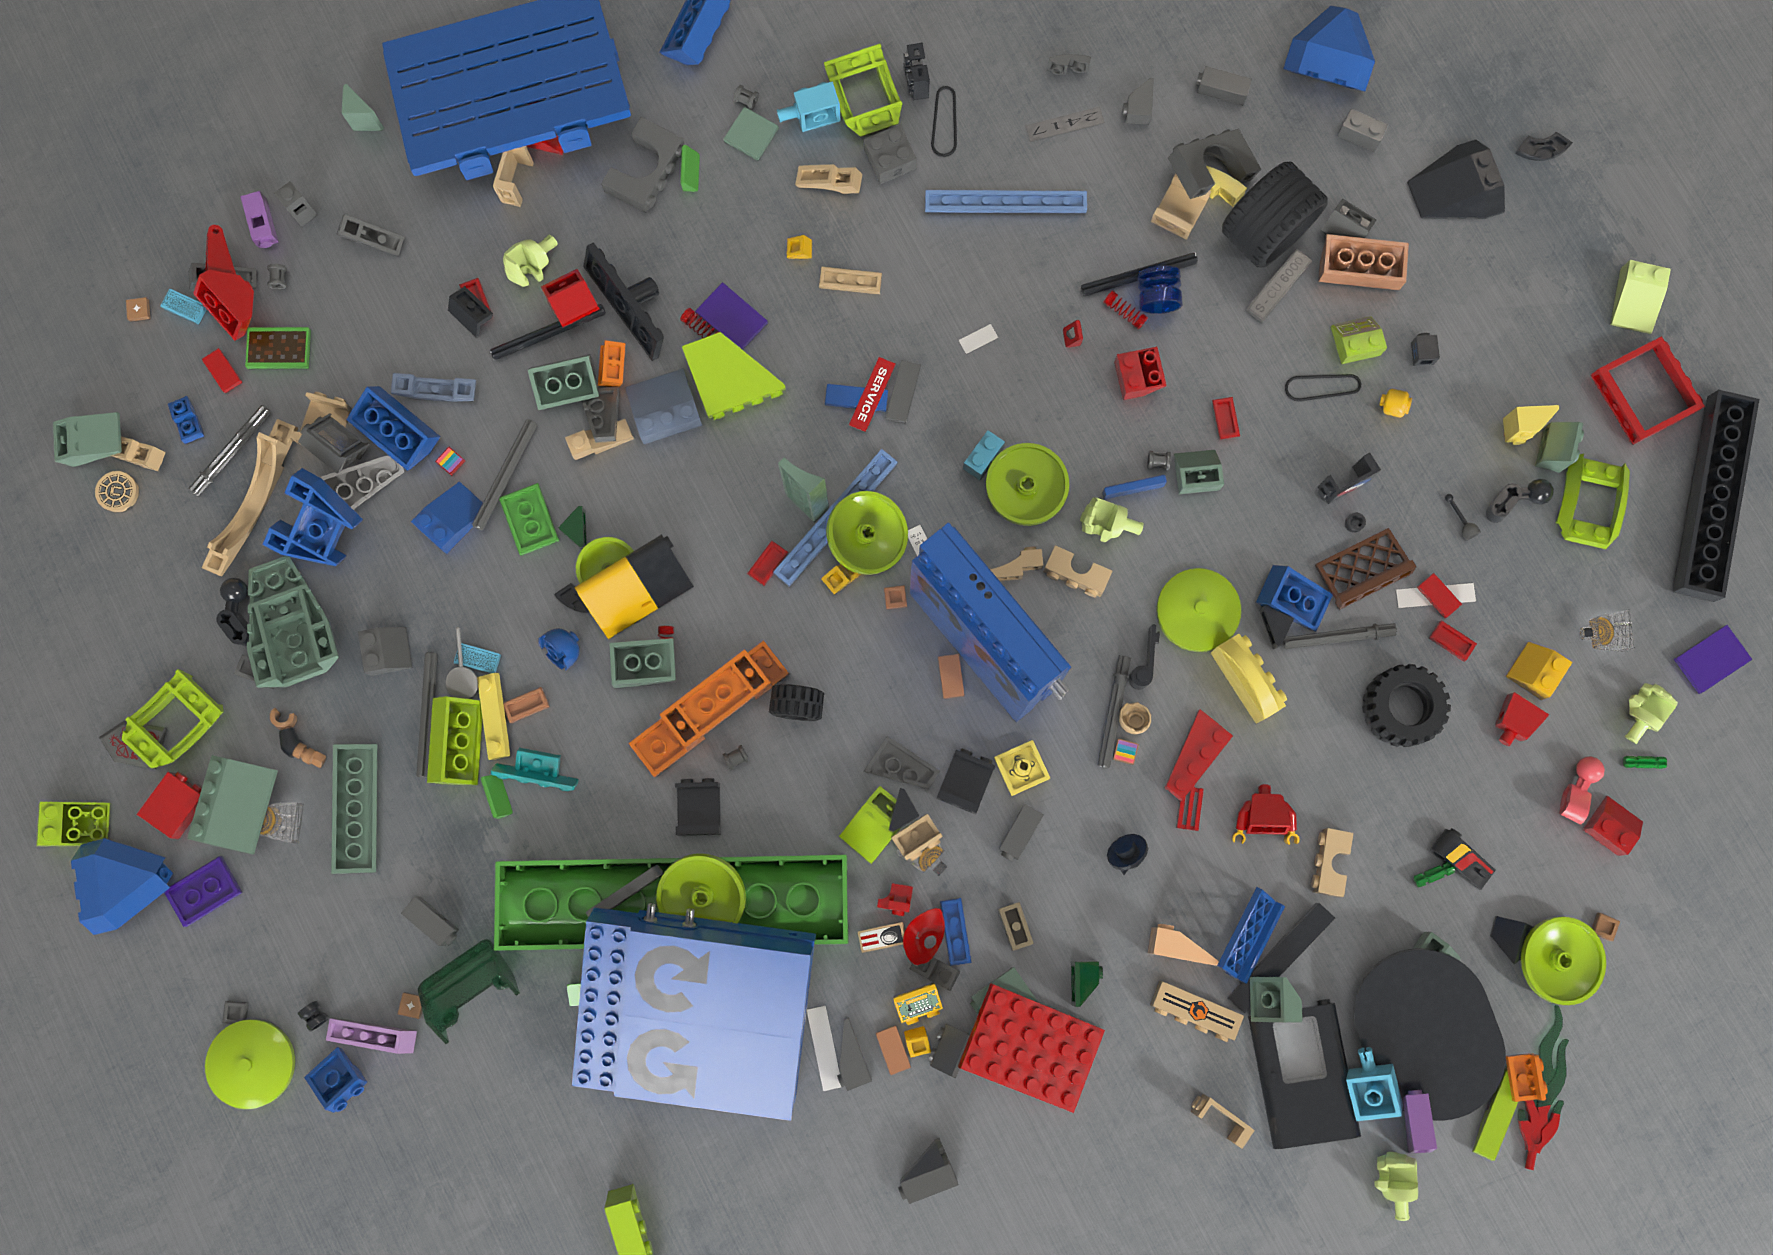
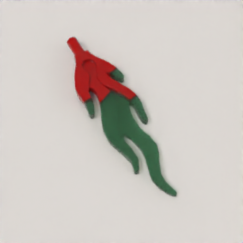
M1558 1005L1554 1006V1025L1539 1046V1058L1542 1059L1544 1065L1542 1077L1546 1082L1548 1090L1547 1094H1545L1546 1100L1524 1101L1528 1119L1523 1109L1518 1110L1519 1129L1525 1142V1150H1528L1525 1168L1533 1171L1537 1153L1540 1154L1542 1148L1553 1138L1558 1130L1561 1109L1564 1105L1563 1100H1558L1552 1109L1550 1118L1547 1119L1548 1111L1561 1092L1567 1076L1565 1049L1569 1042L1568 1039H1563L1558 1045L1555 1069H1553L1552 1065L1553 1048L1563 1027V1017Z

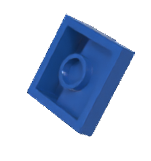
M339 1047L333 1050L304 1077L324 1109L333 1113L345 1109L347 1101L352 1096L360 1095L364 1091L363 1086L367 1083L359 1068L351 1063L343 1049Z

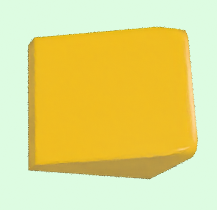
M805 235L787 238V258H812V240Z
M924 1026L904 1031L910 1058L931 1052Z

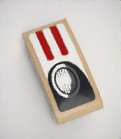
M903 922L858 931L862 953L903 945V935L905 932Z

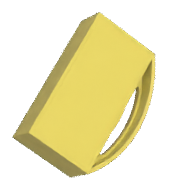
M1237 634L1216 647L1211 652V655L1257 724L1286 706L1284 702L1287 701V697L1281 689L1276 691L1272 685L1276 682L1274 676L1269 671L1265 673L1261 668V665L1264 664L1261 656L1258 653L1253 655L1249 647L1252 646L1250 639L1246 635L1241 637L1240 634Z

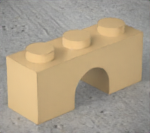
M1055 545L1043 571L1047 573L1046 576L1056 581L1061 579L1066 582L1067 586L1073 589L1081 588L1085 590L1084 593L1094 598L1096 596L1101 597L1113 571L1093 562L1087 573L1078 574L1071 567L1074 553Z
M1330 828L1323 829V832L1319 833L1318 845H1320V852L1315 857L1317 871L1316 875H1313L1311 886L1314 888L1313 893L1344 897L1347 876L1338 874L1333 870L1332 859L1336 854H1351L1354 833Z

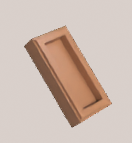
M959 654L938 657L943 699L964 697Z
M542 687L503 703L509 723H514L550 707Z
M896 1025L877 1032L876 1036L890 1075L911 1068Z

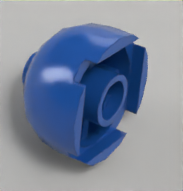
M556 628L547 631L539 637L538 642L541 649L546 647L548 651L546 656L559 669L565 668L567 670L577 661L580 648L577 643L579 639L574 632Z

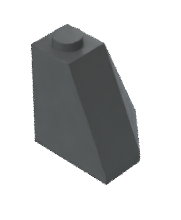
M940 1138L932 1142L900 1180L901 1186L898 1187L902 1199H907L909 1204L959 1185Z

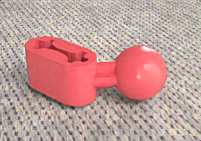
M1592 756L1585 757L1577 763L1576 772L1579 778L1575 785L1570 783L1566 787L1561 798L1559 814L1578 824H1582L1586 820L1590 811L1592 794L1587 791L1591 783L1598 782L1605 772L1603 763L1598 758Z

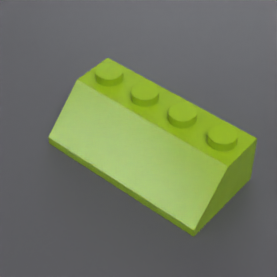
M448 696L433 698L427 783L478 785L482 729L480 700Z

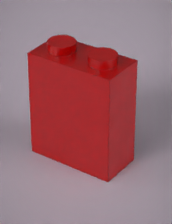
M167 772L136 815L169 838L180 839L193 820L202 787L196 783L193 785L187 781L189 778L181 772Z

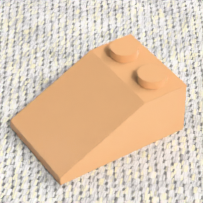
M1158 924V927H1151L1147 953L1208 965H1218L1219 961L1180 931H1175L1174 926Z

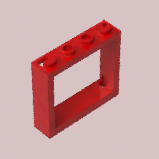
M1662 336L1597 369L1590 375L1632 445L1705 407L1702 397L1696 393L1691 379L1685 375L1681 368V363L1674 357L1668 342L1664 341ZM1653 349L1688 406V409L1645 431L1609 371Z

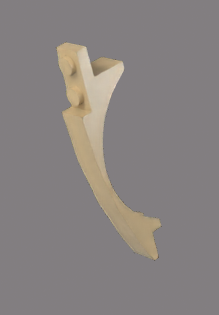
M277 419L269 436L259 432L257 436V461L248 492L238 512L228 526L209 542L207 548L210 550L202 569L223 576L236 557L265 508L284 469L282 464L293 441L291 435L293 431L298 430L296 426Z

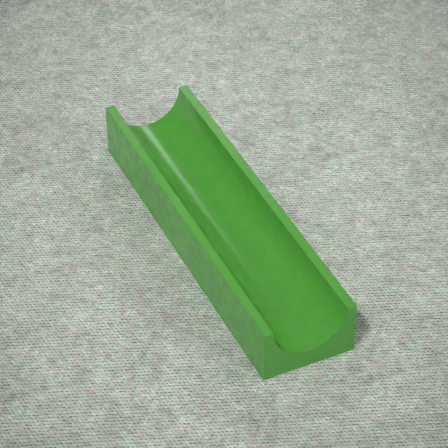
M847 855L719 857L728 862L738 872L745 887L746 904L738 923L816 934L815 944H849ZM679 858L496 861L494 951L584 949L586 921L588 919L586 912L656 865H659L664 873ZM661 877L612 910L639 913L640 910L647 911L648 904L652 903L651 909L652 905L655 904V912H659L656 895Z

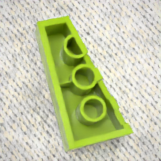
M634 1184L608 1191L604 1209L618 1255H652V1244L647 1238V1228L642 1218Z

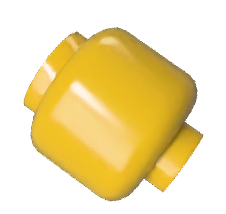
M1392 388L1388 390L1387 394H1382L1379 406L1383 407L1385 415L1401 418L1409 413L1412 398L1409 397L1407 391Z

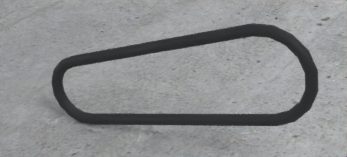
M942 86L936 93L931 140L932 150L942 157L953 154L957 147L956 93L949 86ZM943 89H949L953 93L954 147L949 153L943 154L935 149L934 140L939 93Z
M1353 374L1294 376L1285 384V392L1294 401H1306L1354 394L1361 389L1362 383L1360 378ZM1353 377L1358 381V388L1348 392L1295 398L1288 391L1289 383L1295 379Z

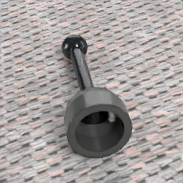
M1447 494L1445 500L1450 502L1464 524L1462 534L1466 541L1480 534L1481 531L1476 524L1466 521L1453 501V495Z

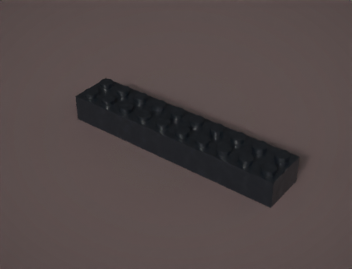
M1719 389L1707 396L1673 593L1716 602L1726 597L1760 400L1758 398Z

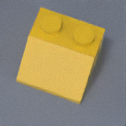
M1527 642L1506 677L1540 700L1551 697L1573 662L1555 650Z

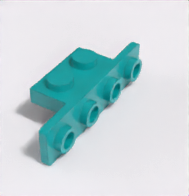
M520 747L517 750L515 766L496 763L490 773L500 779L510 778L520 783L531 782L541 787L552 786L562 791L574 790L579 781L577 778L559 775L561 755Z

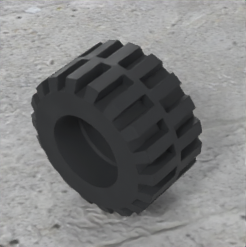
M778 684L772 686L769 713L776 717L791 720L822 719L825 693L816 688L800 685Z

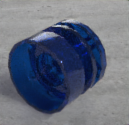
M1155 266L1146 268L1138 273V288L1142 291L1139 294V309L1142 312L1164 314L1176 311L1183 306L1182 291L1178 289L1182 285L1180 269L1172 266Z

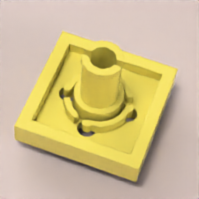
M1033 740L994 757L1011 797L1051 779Z

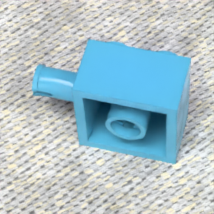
M833 81L829 83L822 82L811 88H801L794 92L795 103H793V106L777 109L780 123L797 118L799 119L802 132L841 121L840 103Z
M1366 1047L1367 1051H1365V1048H1360L1358 1054L1362 1068L1349 1069L1346 1078L1356 1121L1401 1117L1403 1102L1393 1064L1376 1066L1372 1048Z

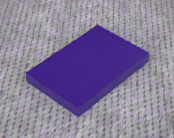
M723 282L695 310V313L700 318L702 317L707 324H710L716 331L724 334L742 350L768 324V321Z
M1728 625L1721 627L1674 658V661L1698 694L1705 692L1753 660Z
M222 856L215 858L169 886L170 888L164 892L183 927H188L243 893Z

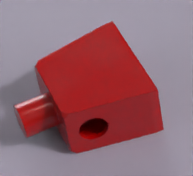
M1516 692L1508 694L1495 723L1496 727L1504 731L1499 741L1506 746H1511L1514 739L1518 741L1527 740L1546 720L1549 714Z

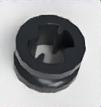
M1358 512L1350 514L1345 520V527L1352 533L1359 532L1366 525L1365 517ZM1352 518H1354V520L1360 521V523L1358 524L1359 527H1357V525L1351 524V522L1353 521Z

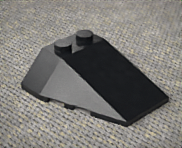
M1472 140L1455 146L1407 182L1420 217L1424 219H1447L1448 217H1459V219L1478 217V219H1486L1505 212V187L1491 150L1478 140Z

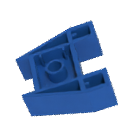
M301 468L291 476L284 492L303 503L294 526L280 519L269 528L262 545L281 555L337 566L347 556L335 549L344 527L354 529L363 519L322 478Z

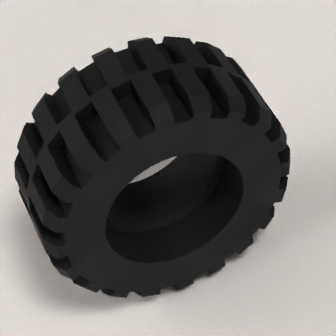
M1401 664L1387 669L1377 675L1373 682L1369 683L1366 688L1368 692L1363 696V701L1366 702V705L1362 706L1363 713H1367L1368 718L1365 721L1367 725H1372L1371 731L1374 735L1379 734L1381 736L1380 740L1383 742L1389 741L1392 746L1411 747L1435 738L1436 734L1441 733L1444 729L1443 724H1446L1449 716L1446 714L1451 711V705L1447 704L1446 701L1450 699L1449 692L1444 693L1443 688L1446 686L1443 681L1438 682L1436 680L1438 676L1434 672L1429 674L1427 673V668L1423 666L1417 668L1415 664H1408L1406 666ZM1397 687H1408L1414 690L1421 698L1423 715L1418 723L1404 725L1392 715L1389 708V697L1391 692Z

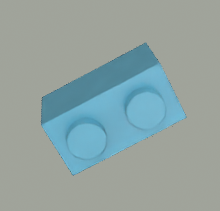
M988 430L965 460L963 469L980 481L989 469L992 461L1004 448L1005 441Z

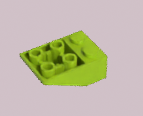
M881 786L876 789L839 835L842 840L871 864L892 840L891 837L901 829L899 828L894 832L889 831L897 800Z
M39 802L36 846H81L82 844L103 838L108 839L110 803Z

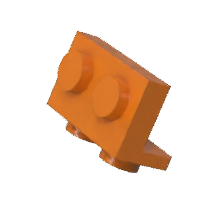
M1525 1053L1506 1056L1512 1101L1546 1100L1545 1094H1547L1548 1090L1546 1082L1542 1077L1544 1065L1539 1055Z

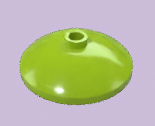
M602 537L591 541L581 550L577 558L576 575L579 583L581 584L634 550L624 541L613 537Z

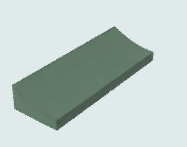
M784 457L778 463L785 494L815 523L829 509L825 478L799 469Z
M333 744L331 874L376 873L377 744Z

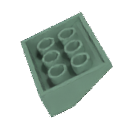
M212 755L187 839L254 855L278 770Z

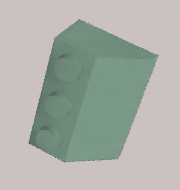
M591 354L528 369L538 410L599 397Z

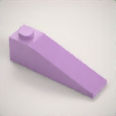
M330 1019L326 1041L404 1054L414 1052L417 1031Z

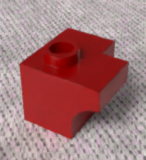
M892 883L889 895L883 899H878L877 908L892 910L891 914L904 916V913H909L913 887Z

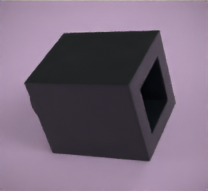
M1420 333L1411 342L1413 366L1434 365L1440 359L1437 335Z

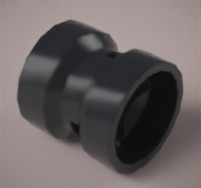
M317 1001L308 1004L298 1012L299 1017L307 1023L306 1027L309 1032L317 1029L329 1019L325 1013L320 1011V1005Z

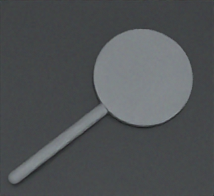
M456 627L459 667L452 669L448 673L446 688L452 697L470 699L478 690V679L471 669L463 667L460 628Z

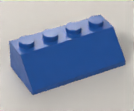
M686 0L659 53L687 66L699 64L704 58L706 48L713 40L712 37L716 29L721 25V19L729 9L731 0Z
M380 386L366 387L346 419L407 471L430 454L441 437Z

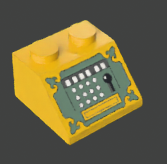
M934 983L893 997L901 1023L906 1022L907 1025L919 1022L918 1017L927 1015V1018L939 1015V1010L943 1009Z

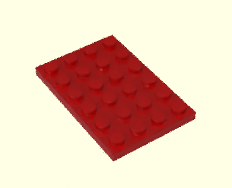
M990 983L958 1068L1074 1113L1105 1030Z

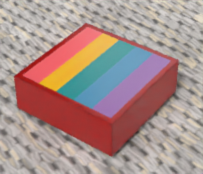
M448 447L435 462L452 476L463 465L465 460L452 448Z

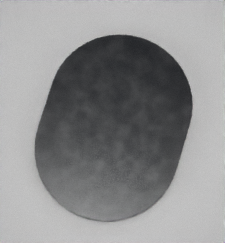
M1413 948L1387 956L1374 965L1368 975L1363 978L1357 991L1354 1007L1356 1031L1365 1051H1367L1366 1047L1372 1048L1376 1066L1393 1064L1402 1102L1403 1097L1408 1095V1091L1422 1090V1094H1429L1433 1121H1445L1468 1115L1480 1108L1491 1098L1503 1077L1506 1050L1487 994L1481 982L1470 968L1457 958L1442 951Z

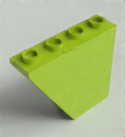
M721 332L682 346L708 418L720 419L725 416V412L731 410L733 413L745 409L744 405L752 403V406L764 402L763 398L769 396L772 399L783 395L782 391L786 390L783 382Z

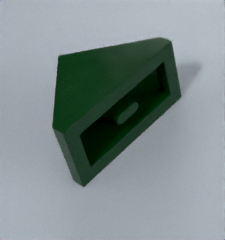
M578 506L558 528L582 550L587 545L586 510L583 506Z

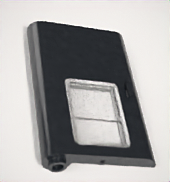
M1330 999L1318 1000L1317 1005L1303 1007L1302 1022H1251V1016H1248L1273 1149H1285L1361 1137L1359 1121H1356L1346 1081L1348 1066L1335 1003H1330Z

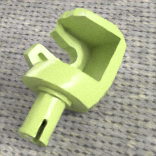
M549 234L538 244L529 239L520 241L510 247L503 256L504 270L507 278L522 287L529 285L528 279L525 276L527 273L532 274L537 281H542L544 279L542 269L549 263L546 254L558 245L556 239Z
M1093 497L1090 503L1086 505L1080 518L1082 531L1090 535H1100V541L1102 542L1119 537L1123 530L1140 535L1144 523L1127 518V508Z
M1644 683L1638 695H1631L1629 698V715L1636 722L1627 735H1625V738L1637 744L1647 729L1658 732L1678 704L1672 697V694L1657 684Z
M1387 1152L1386 1155L1377 1157V1170H1379L1380 1177L1374 1181V1185L1382 1191L1386 1199L1395 1202V1219L1407 1221L1410 1218L1408 1202L1417 1200L1419 1193L1417 1160L1406 1154Z

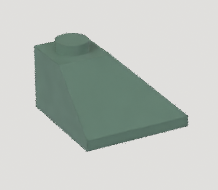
M1250 977L1251 1022H1302V1000L1286 977Z

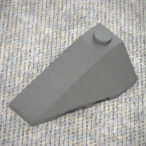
M387 455L343 469L338 474L334 472L320 478L354 510L405 471L399 463Z

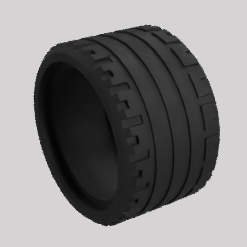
M1283 162L1261 178L1240 199L1225 218L1222 224V233L1256 267H1266L1289 249L1311 227L1325 210L1328 204V197L1293 162Z

